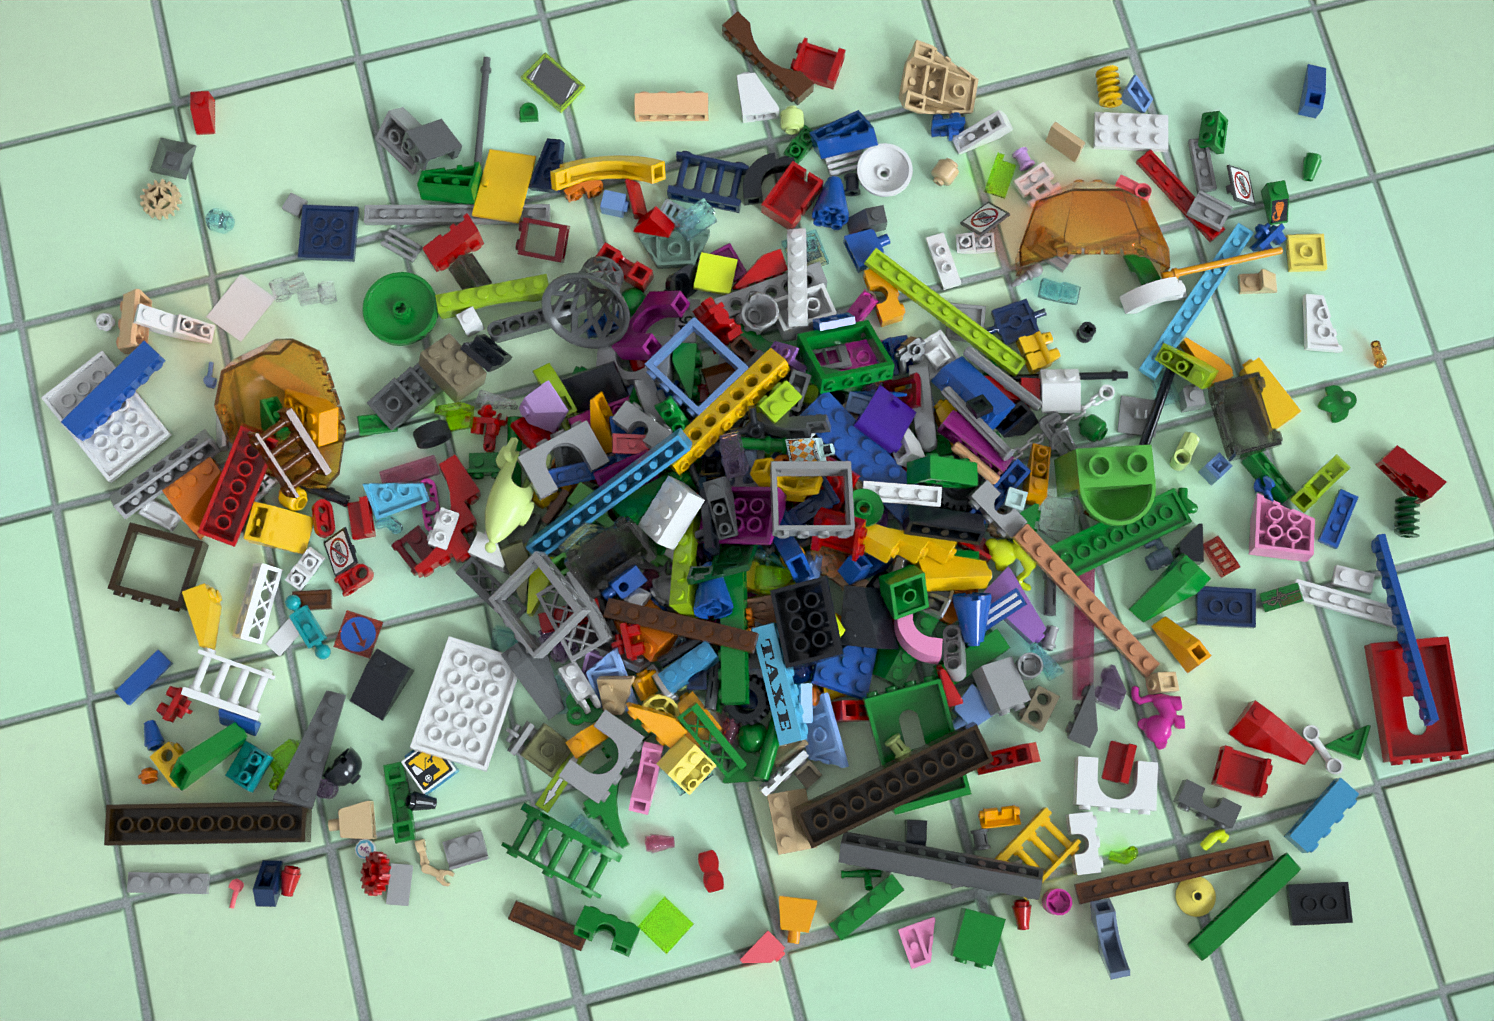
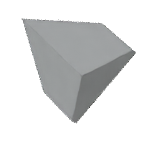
M954 590L927 592L929 608L921 611L937 619L943 618L952 600Z

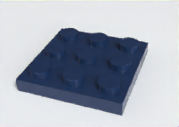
M303 205L298 248L299 260L355 262L359 207Z

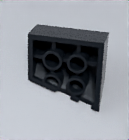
M844 585L841 624L845 632L840 638L842 645L876 649H899L892 617L881 595L880 588Z

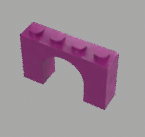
M650 291L630 319L625 335L617 343L613 344L612 348L622 360H649L661 349L662 345L652 333H646V331L661 319L681 318L689 307L690 302L681 291Z

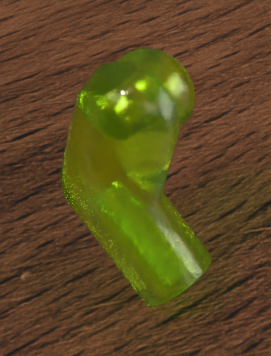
M278 759L270 764L274 772L269 782V788L272 790H277L285 774Z
M1129 846L1122 853L1111 850L1108 860L1127 865L1137 858L1138 849L1135 846Z

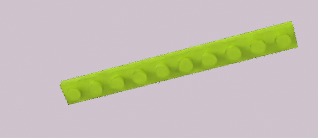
M875 248L865 261L864 265L1015 377L1027 362V360L879 249Z

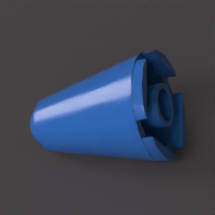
M706 562L702 566H711L712 562ZM724 577L697 584L693 608L694 614L697 617L708 619V616H715V619H720L733 612L732 608L734 605Z
M990 593L953 594L952 601L964 642L968 643V646H979L980 642L984 641L992 599Z

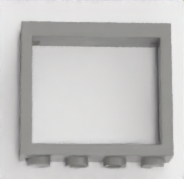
M771 461L772 536L784 539L789 536H797L798 538H808L810 536H818V538H828L830 536L848 538L853 535L855 522L851 461ZM777 476H843L846 525H779Z
M535 551L488 599L495 607L493 610L501 615L503 623L508 628H511L515 633L514 637L525 646L526 653H530L533 658H544L591 611L545 552ZM538 567L574 611L541 646L505 601Z

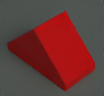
M655 206L639 218L634 227V232L669 238L675 224Z

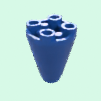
M829 177L821 190L812 212L813 224L815 226L841 230L842 226L848 222L849 211L843 183L839 177Z

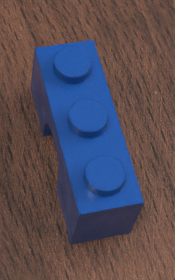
M867 553L866 555L859 556L855 562L852 561L851 555L838 569V572L850 586L886 571L896 557H891L887 563H884Z

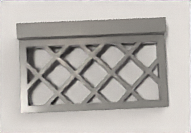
M572 569L567 572L565 578L591 610L586 615L589 620L587 628L580 627L577 624L572 629L570 638L564 637L561 640L570 661L574 662L615 638L579 571ZM552 584L536 595L556 631L565 622L568 611L573 613L574 611L569 609L567 602L565 608L556 606L560 593ZM549 592L555 593L552 604L546 603L543 597ZM555 608L564 610L561 621L555 620L553 616ZM577 628L586 630L583 642L574 640ZM589 632L596 633L599 639L594 644L587 643ZM573 642L582 644L580 652L575 655L571 651Z

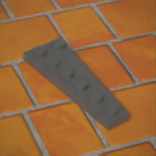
M326 690L273 796V800L313 809L346 695Z

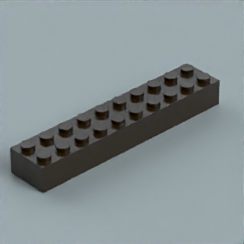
M973 721L794 807V813L811 848H814L993 762L994 759L977 724Z
M284 802L106 805L104 845L311 842L312 809Z

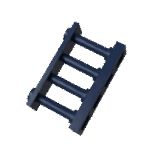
M689 151L676 152L677 162H681L676 185H668V199L740 213L741 200L737 198L741 177L749 169L748 165L743 162L734 163L694 155ZM688 164L699 166L694 188L692 189L683 187ZM706 168L717 170L712 192L710 193L701 191ZM724 171L735 173L730 196L728 197L720 196L719 194Z

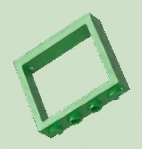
M869 320L822 331L815 330L797 334L796 347L799 348L798 353L820 394L893 378L894 363ZM866 340L879 364L825 375L812 350Z

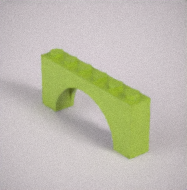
M700 507L673 553L669 606L681 615L706 621L708 619L699 618L694 614L693 608L698 583L688 585L687 582L690 568L697 566L698 543L695 539V532L700 527L702 515Z

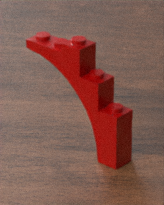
M456 455L441 462L439 467L449 488L450 510L459 513L460 516L447 550L436 547L426 559L414 567L419 578L430 576L435 568L439 566L444 567L450 563L451 558L458 564L459 562L464 563L472 557L468 553L471 546L463 536V533L468 534L476 528L477 521L467 505L475 504L479 497H481V493Z

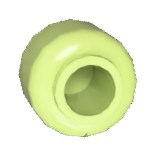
M793 105L787 106L780 113V126L786 134H798L804 127L803 111Z

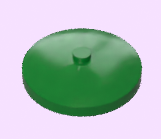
M408 272L387 274L378 279L365 295L363 301L364 321L371 333L384 343L394 346L414 344L425 338L437 322L439 313L436 294L431 285L416 274Z

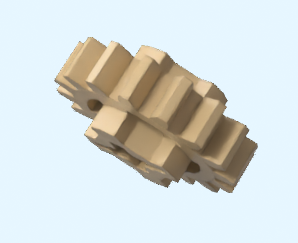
M164 179L160 183L154 180V185L148 183L149 188L142 189L145 195H140V198L143 200L140 202V205L144 208L145 213L151 218L156 216L158 220H161L162 216L168 219L169 214L175 216L173 211H179L180 209L177 205L182 204V201L179 199L182 197L179 189L170 181L166 183Z

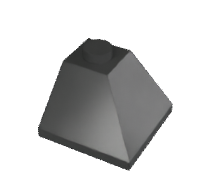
M160 137L150 172L186 180L197 146Z

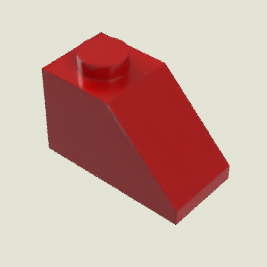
M209 91L190 92V110L196 134H215V99Z

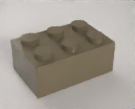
M449 333L422 351L418 364L456 404L485 383L487 372L460 349L462 346Z

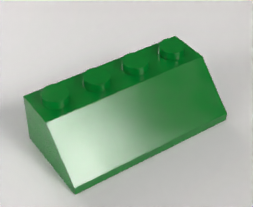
M923 611L913 613V622L916 629L923 635L930 637L939 619ZM899 642V649L877 650L872 673L873 676L891 686L897 685V688L904 686L918 660L909 655Z

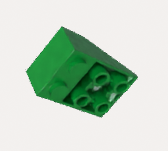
M681 343L673 351L672 361L687 397L696 404L700 402V392H698L697 385H701L702 382L700 367H703V356H701V350L698 349L697 343Z

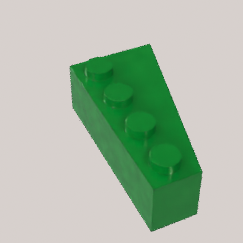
M672 471L638 488L611 508L615 517L636 538L640 537L645 532L638 525L668 476L687 484L696 493L698 492L692 478L685 471L681 475Z

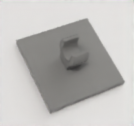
M1121 396L1117 433L1142 436L1154 400Z

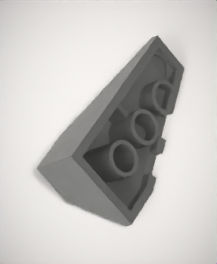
M533 634L532 636L535 638V640H536V641L539 643V645L541 646L542 643H541L540 640L537 638V636H536L535 634ZM517 642L503 652L501 656L547 719L550 720L565 708L548 654L544 658H533L530 653H526L525 646Z

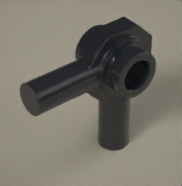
M755 405L748 406L749 421L745 424V427L730 429L732 437L746 434L749 438H761L765 433L763 422L757 419Z

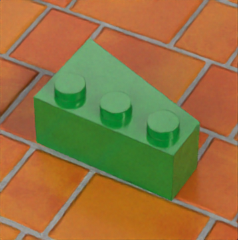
M475 162L474 165L466 167L456 165L457 168L447 170L443 167L421 171L417 183L421 200L475 204L483 175L480 162Z
M928 453L926 457L907 462V484L914 485L924 482L925 486L938 484L942 485V488L967 489L978 486V466L976 462H970L968 458L957 460L954 459V456L939 457L937 453Z

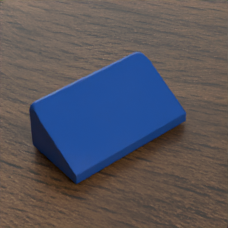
M222 708L219 709L220 724L228 727L236 722L247 734L257 735L261 726L260 721Z

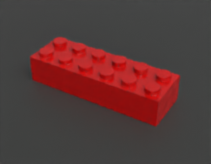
M245 423L240 426L197 532L233 547L238 543L268 469L258 450L254 449L249 443L250 438L247 435L250 431L258 432L259 435L264 431ZM272 435L264 441L269 450L278 445L280 437Z

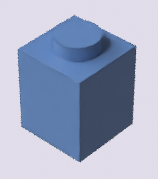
M604 190L600 205L601 213L623 218L624 213L628 212L630 204L627 201L626 194Z

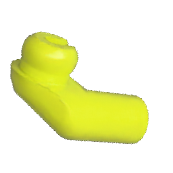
M1218 829L1208 834L1200 843V846L1207 851L1217 840L1225 843L1229 835L1225 833V830Z

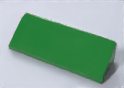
M1261 449L1256 450L1241 462L1255 480L1260 478L1262 486H1266L1263 480L1264 476L1274 480L1276 486L1271 489V494L1275 501L1282 504L1296 493Z

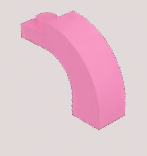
M913 614L894 621L897 640L909 655L922 662L939 663L942 656L943 639L928 637L920 633L914 625Z
M644 741L639 770L630 799L629 811L648 815L660 767L656 763L663 757L664 746Z

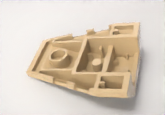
M916 40L904 64L898 98L904 109L918 114H952L959 112V114H972L979 79L963 67L955 65L948 56L944 57L933 45Z

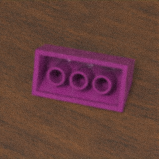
M953 410L937 429V432L953 445L956 442L963 444L999 476L1014 459L1011 456L1008 460L1003 461V457L958 411Z

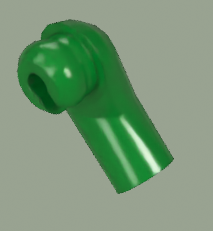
M1178 488V496L1188 514L1196 513L1198 506L1188 499V488Z

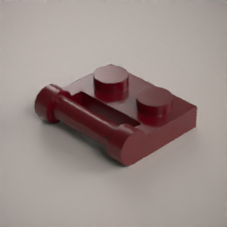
M917 372L901 379L884 381L883 387L889 392H895L896 387L912 384V388L897 391L906 393L907 396L897 398L912 409L921 407V377Z
M419 525L391 545L393 550L397 551L411 568V573L414 576L417 575L414 569L417 563L403 546L408 543L422 561L435 549L428 545L427 535Z

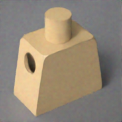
M365 801L339 809V818L328 820L329 831L340 830L341 838L377 839L374 801Z

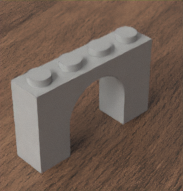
M655 336V338L663 347L672 336ZM613 345L598 349L596 367L615 361L626 387L634 385L633 383L636 380L650 377L646 373V366L635 372L623 370L621 358L612 348ZM673 352L656 367L671 382H673L674 373ZM655 379L654 382L656 387L661 388L659 386L660 382L657 379Z
M579 420L573 423L571 429L566 432L564 429L556 432L554 438L549 441L547 439L539 441L536 444L537 447L532 450L530 448L524 449L519 452L520 456L517 458L539 500L558 490L546 466V458L553 449L560 446H568L577 450L591 473L609 463V459L587 420L584 422Z
M604 710L594 727L616 743L619 753L616 765L607 773L592 774L570 759L559 777L598 804L600 801H606L611 793L608 791L612 784L616 786L622 778L620 772L624 767L626 769L629 768L634 760L631 756L635 751L640 752L644 744L643 739L645 738L607 710Z

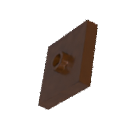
M564 488L555 501L552 500L546 509L548 511L541 519L544 527L553 522L567 504L570 496L569 492Z

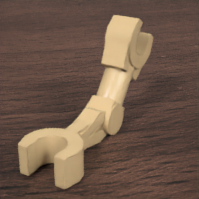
M425 839L415 841L416 850L420 855L422 872L436 877V880L443 886H450L451 883L446 882L444 879L445 875L453 877L455 873L451 870H438L431 866L426 854Z

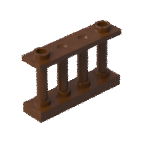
M283 407L277 411L280 415L278 422L260 435L258 432L251 431L247 435L250 438L249 443L251 446L258 450L279 482L281 492L286 497L298 498L299 495L295 490L298 486L314 474L327 476L332 470L293 409ZM284 426L288 427L291 432L290 436L272 450H269L264 441ZM293 443H298L301 448L300 452L280 467L274 457ZM303 459H308L311 463L310 468L290 483L285 473Z

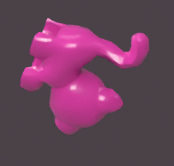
M1132 687L1131 697L1134 702L1139 705L1152 702L1159 712V715L1140 719L1137 722L1138 727L1144 731L1150 741L1154 742L1158 750L1164 749L1167 745V740L1172 735V725L1176 729H1185L1184 716L1177 715V711L1182 709L1181 697L1162 693L1148 694L1140 697L1139 687Z

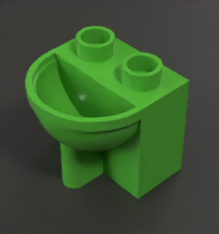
M1152 445L1079 448L1054 459L1057 498L1079 496L1082 506L1092 519L1111 526H1123L1141 519L1153 504L1156 494Z

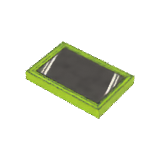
M546 52L521 76V80L560 113L586 88L582 82Z

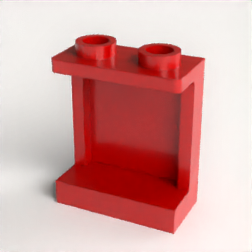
M804 37L803 42H799L796 53L798 55L796 59L793 58L790 69L801 71L814 84L834 90L845 59L846 50L839 48L838 52L822 48L808 43V38Z
M821 507L814 517V525H846L845 514ZM854 516L855 530L853 535L848 538H839L838 536L818 538V536H812L811 550L819 551L822 546L852 554V561L856 562L859 556H863L865 551L863 540H865L868 531L865 528L866 520Z
M1227 745L1221 746L1211 785L1254 798H1262L1268 790L1266 782L1267 777L1272 773V759L1261 758L1234 750L1233 747Z

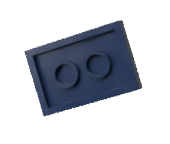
M1204 586L1196 594L1195 625L1256 628V589Z

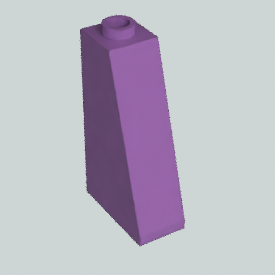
M1007 567L984 592L991 594L992 604L1017 588L1027 605L1004 619V621L1029 645L1034 642L1038 644L1045 637L1043 632L1046 630V627L1012 570Z

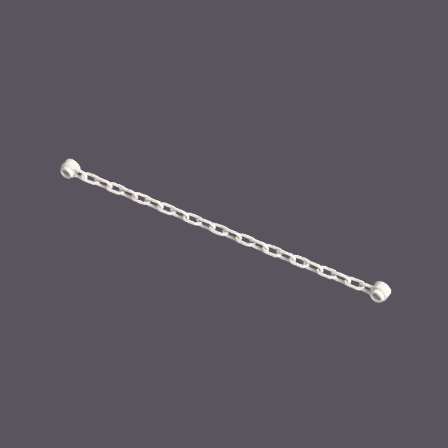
M1103 385L1099 393L1090 398L1088 404L1085 406L1081 405V414L1075 417V414L1069 413L1068 417L1056 421L1054 425L1057 423L1061 425L1063 422L1067 423L1071 419L1076 420L1086 413V409L1092 405L1097 406L1104 401L1111 400L1115 394L1114 388L1111 385ZM1103 392H1108L1109 396H1104ZM1099 396V398H1100L1101 400H1100L1099 402L1095 403L1096 400H1093V399H1095L1096 397ZM1049 425V428L1054 433V428H1051L1052 426ZM1037 433L1029 438L1027 444L1023 447L1014 448L1015 451L1018 450L1017 453L1019 454L1014 459L1021 457L1024 450L1032 447L1033 442L1030 441L1038 437L1040 440L1035 444L1042 443L1044 437H1046L1045 434ZM900 525L898 530H904V528Z

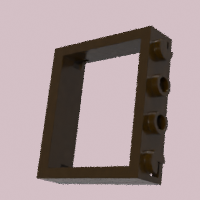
M130 522L107 589L114 591L113 595L125 598V595L132 596L131 600L143 603V600H148L150 605L161 608L163 604L169 606L168 610L179 612L180 609L187 611L182 591L196 586L209 545L203 541ZM138 534L195 549L177 601L120 586Z

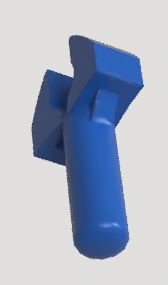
M1264 476L1263 480L1266 484L1264 487L1261 484L1260 478L1256 479L1253 487L1255 493L1260 492L1264 495V498L1274 501L1271 494V489L1276 486L1274 480Z

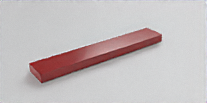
M1151 149L1137 159L1136 164L1209 242H1212L1224 232V227L1218 232L1186 215L1195 196Z

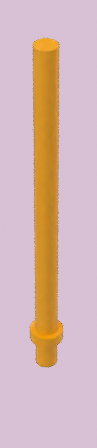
M1276 247L1190 267L1172 268L1171 271L1162 272L1161 277L1162 279L1171 277L1178 279L1179 276L1279 255L1283 253L1282 247Z

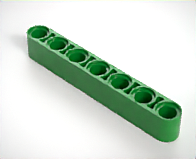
M1288 853L1281 855L1187 943V946L1201 961L1205 960L1301 870V867Z

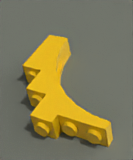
M878 524L865 527L868 529L866 538L863 540L865 552L884 563H887L891 557L895 558L898 554L914 564L920 558L924 559L927 555L944 565L948 559L952 560L957 552V549H955L957 542L907 535L904 534V530L887 528Z

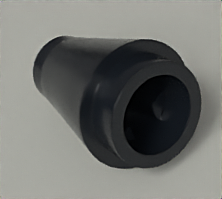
M416 791L408 793L406 797V808L411 811L435 809L437 805V798Z

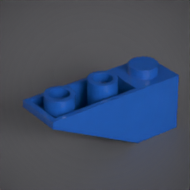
M1308 64L1298 115L1316 119L1323 109L1325 100L1326 68Z

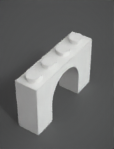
M1075 757L1073 805H1078V809L1091 810V807H1098V811L1110 812L1111 808L1118 809L1119 813H1130V810H1138V814L1150 815V811H1156L1158 762H1134L1133 786L1130 793L1122 799H1112L1106 796L1098 785V758Z

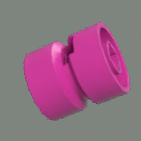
M1049 889L1043 894L1042 906L1046 912L1052 915H1064L1072 907V898L1066 890Z

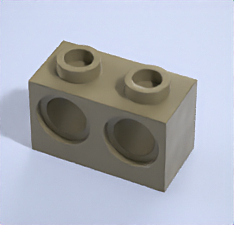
M1037 686L1035 689L1032 688L1030 690L1029 696L1031 700L1027 706L1019 711L1018 716H1020L1018 722L1040 733L1043 731L1060 696L1041 686ZM1038 695L1046 697L1045 705L1037 701ZM1029 712L1037 714L1038 719L1036 722L1029 720Z

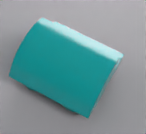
M245 741L225 776L245 790L254 793L274 756Z

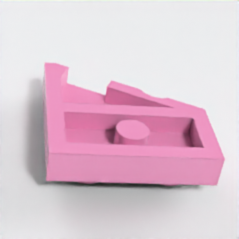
M935 917L897 929L911 969L931 962Z

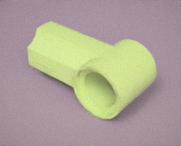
M1184 432L1174 455L1170 459V466L1174 470L1181 471L1185 469L1191 461V457L1200 440L1196 434ZM1177 457H1181L1184 463L1178 462Z

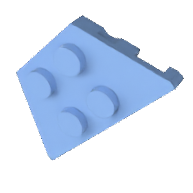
M618 647L610 651L586 672L590 685L601 703L600 708L603 707L597 678L599 676H628ZM631 686V693L627 702L638 704Z
M823 693L819 696V704L817 706L813 705V722L806 723L808 735L805 740L809 744L805 747L806 753L809 755L808 759L846 768L849 767L830 697L828 693Z

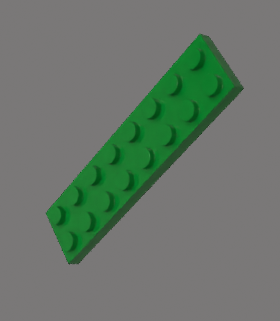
M1172 488L1155 496L1149 511L1136 522L1123 526H1111L1100 522L1049 547L1078 577L1190 524L1192 520L1175 488Z

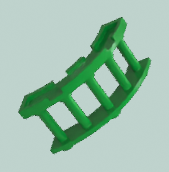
M524 802L520 810L527 813V819L512 846L502 842L501 846L508 849L506 853L514 858L520 856L543 869L542 874L550 878L556 876L581 889V894L590 899L592 896L600 899L602 895L594 891V888L608 862H611L612 859L620 862L623 855ZM540 820L543 822L541 825L543 828L527 855L519 849L533 823ZM556 829L562 832L561 837L563 838L547 866L535 858L549 832ZM575 839L583 844L581 846L583 849L567 877L556 871L555 868L569 842ZM596 850L601 853V859L587 886L575 881L589 853Z

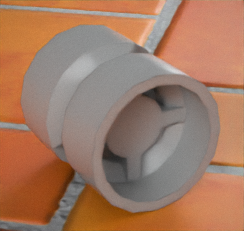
M1025 653L1015 662L1022 680L1025 681L1034 679L1043 670V661L1036 653Z

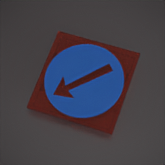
M347 610L333 647L370 659L383 622Z

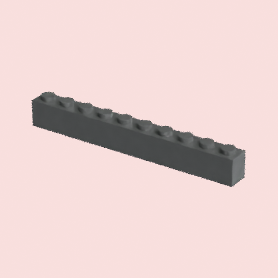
M851 832L843 833L839 854V863L877 869L889 873L893 872L926 880L945 882L947 884L962 885L968 888L994 891L1027 899L1039 900L1044 868Z

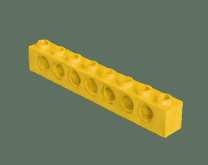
M772 348L766 351L683 430L692 441L691 450L669 465V467L678 475L686 471L694 461L701 457L712 444H715L726 431L731 429L733 424L746 414L748 406L757 404L768 391L788 374L791 369L786 359Z

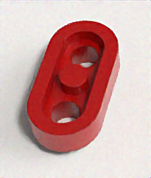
M320 499L312 506L314 531L319 537L327 538L335 531L333 507L329 501ZM318 508H321L323 513L319 512ZM321 526L325 527L326 531H322Z

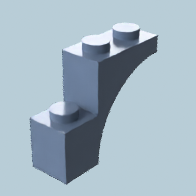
M1110 898L1090 902L1091 921L1098 937V951L1110 980L1131 976L1119 936L1116 911Z

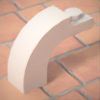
M1171 277L1137 287L1120 296V300L1125 314H1137L1152 305L1165 301L1183 300L1188 296L1182 280Z

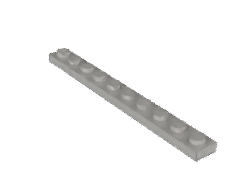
M524 204L520 221H523V217L550 222V204ZM365 205L364 210L365 225H458L464 220L463 216L468 213L475 225H519V223L473 217L474 205Z

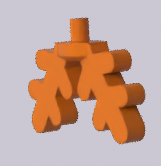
M746 608V619L748 620L749 627L747 630L752 631V628H756L753 610Z

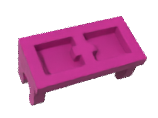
M864 289L847 312L855 316V322L864 321L879 301Z

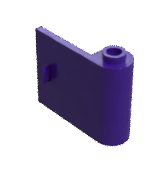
M879 385L865 410L854 422L853 427L889 454L892 452L897 453L903 445L901 440L917 412Z

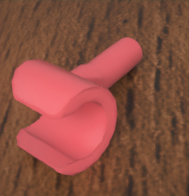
M237 878L233 879L229 884V888L234 890L229 908L235 907L237 896L244 887V883Z

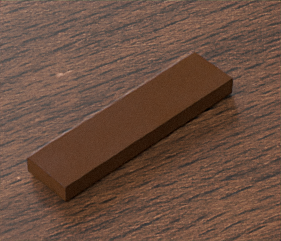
M518 900L515 901L508 920L582 951L586 939L573 934L575 925Z

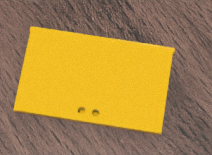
M489 149L472 216L518 224L536 156Z

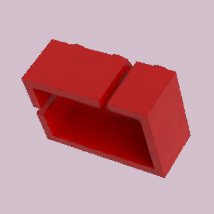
M792 161L761 204V213L786 229H794L801 220V215L804 216L823 188V180L809 172L807 181H805L807 170Z

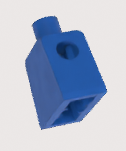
M873 229L846 235L843 241L858 273L868 268L864 263L875 248L884 253L883 247L891 244L887 234L877 237Z
M628 561L605 579L608 587L601 592V595L607 602L609 598L615 596L624 599L648 580L636 565Z

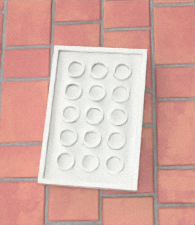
M100 351L41 398L61 422L116 366L105 352ZM137 392L131 398H127L122 403L121 408L113 412L108 417L107 422L99 426L94 431V434L84 442L66 428L110 483L114 482L172 436Z
M448 637L410 749L487 772L518 679L501 656L502 652Z

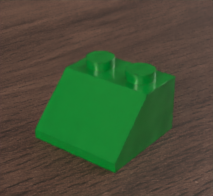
M912 564L879 576L881 595L894 620L929 608L925 572Z

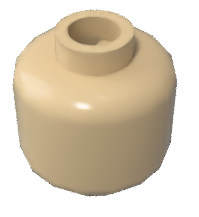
M950 158L940 159L931 172L934 183L941 187L943 185H951L959 173L957 163Z

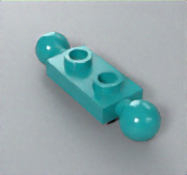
M289 595L285 600V605L288 609L294 611V613L289 615L291 621L308 649L315 646L316 657L321 660L327 659L331 654V650L328 645L322 644V641L327 639L326 635L309 607L305 605L301 608L300 598L297 595Z

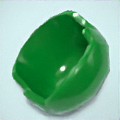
M635 287L628 288L621 293L628 305L630 318H632L646 297L642 290Z
M759 722L753 725H743L737 735V742L740 748L747 753L760 751L767 729Z

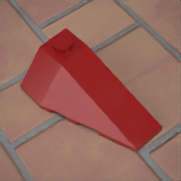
M1256 700L1247 704L1228 732L1229 736L1243 746L1258 749L1302 765L1307 763L1316 750L1285 722Z

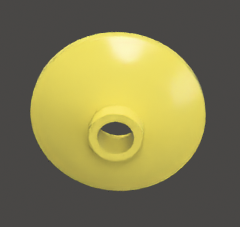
M1198 877L1181 881L1176 888L1175 898L1177 905L1185 914L1200 917L1212 910L1215 905L1216 894L1208 880ZM1197 892L1201 896L1199 900H1196L1194 898V895Z

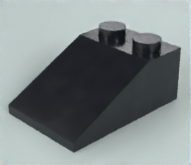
M377 648L367 663L350 702L383 721L414 670Z

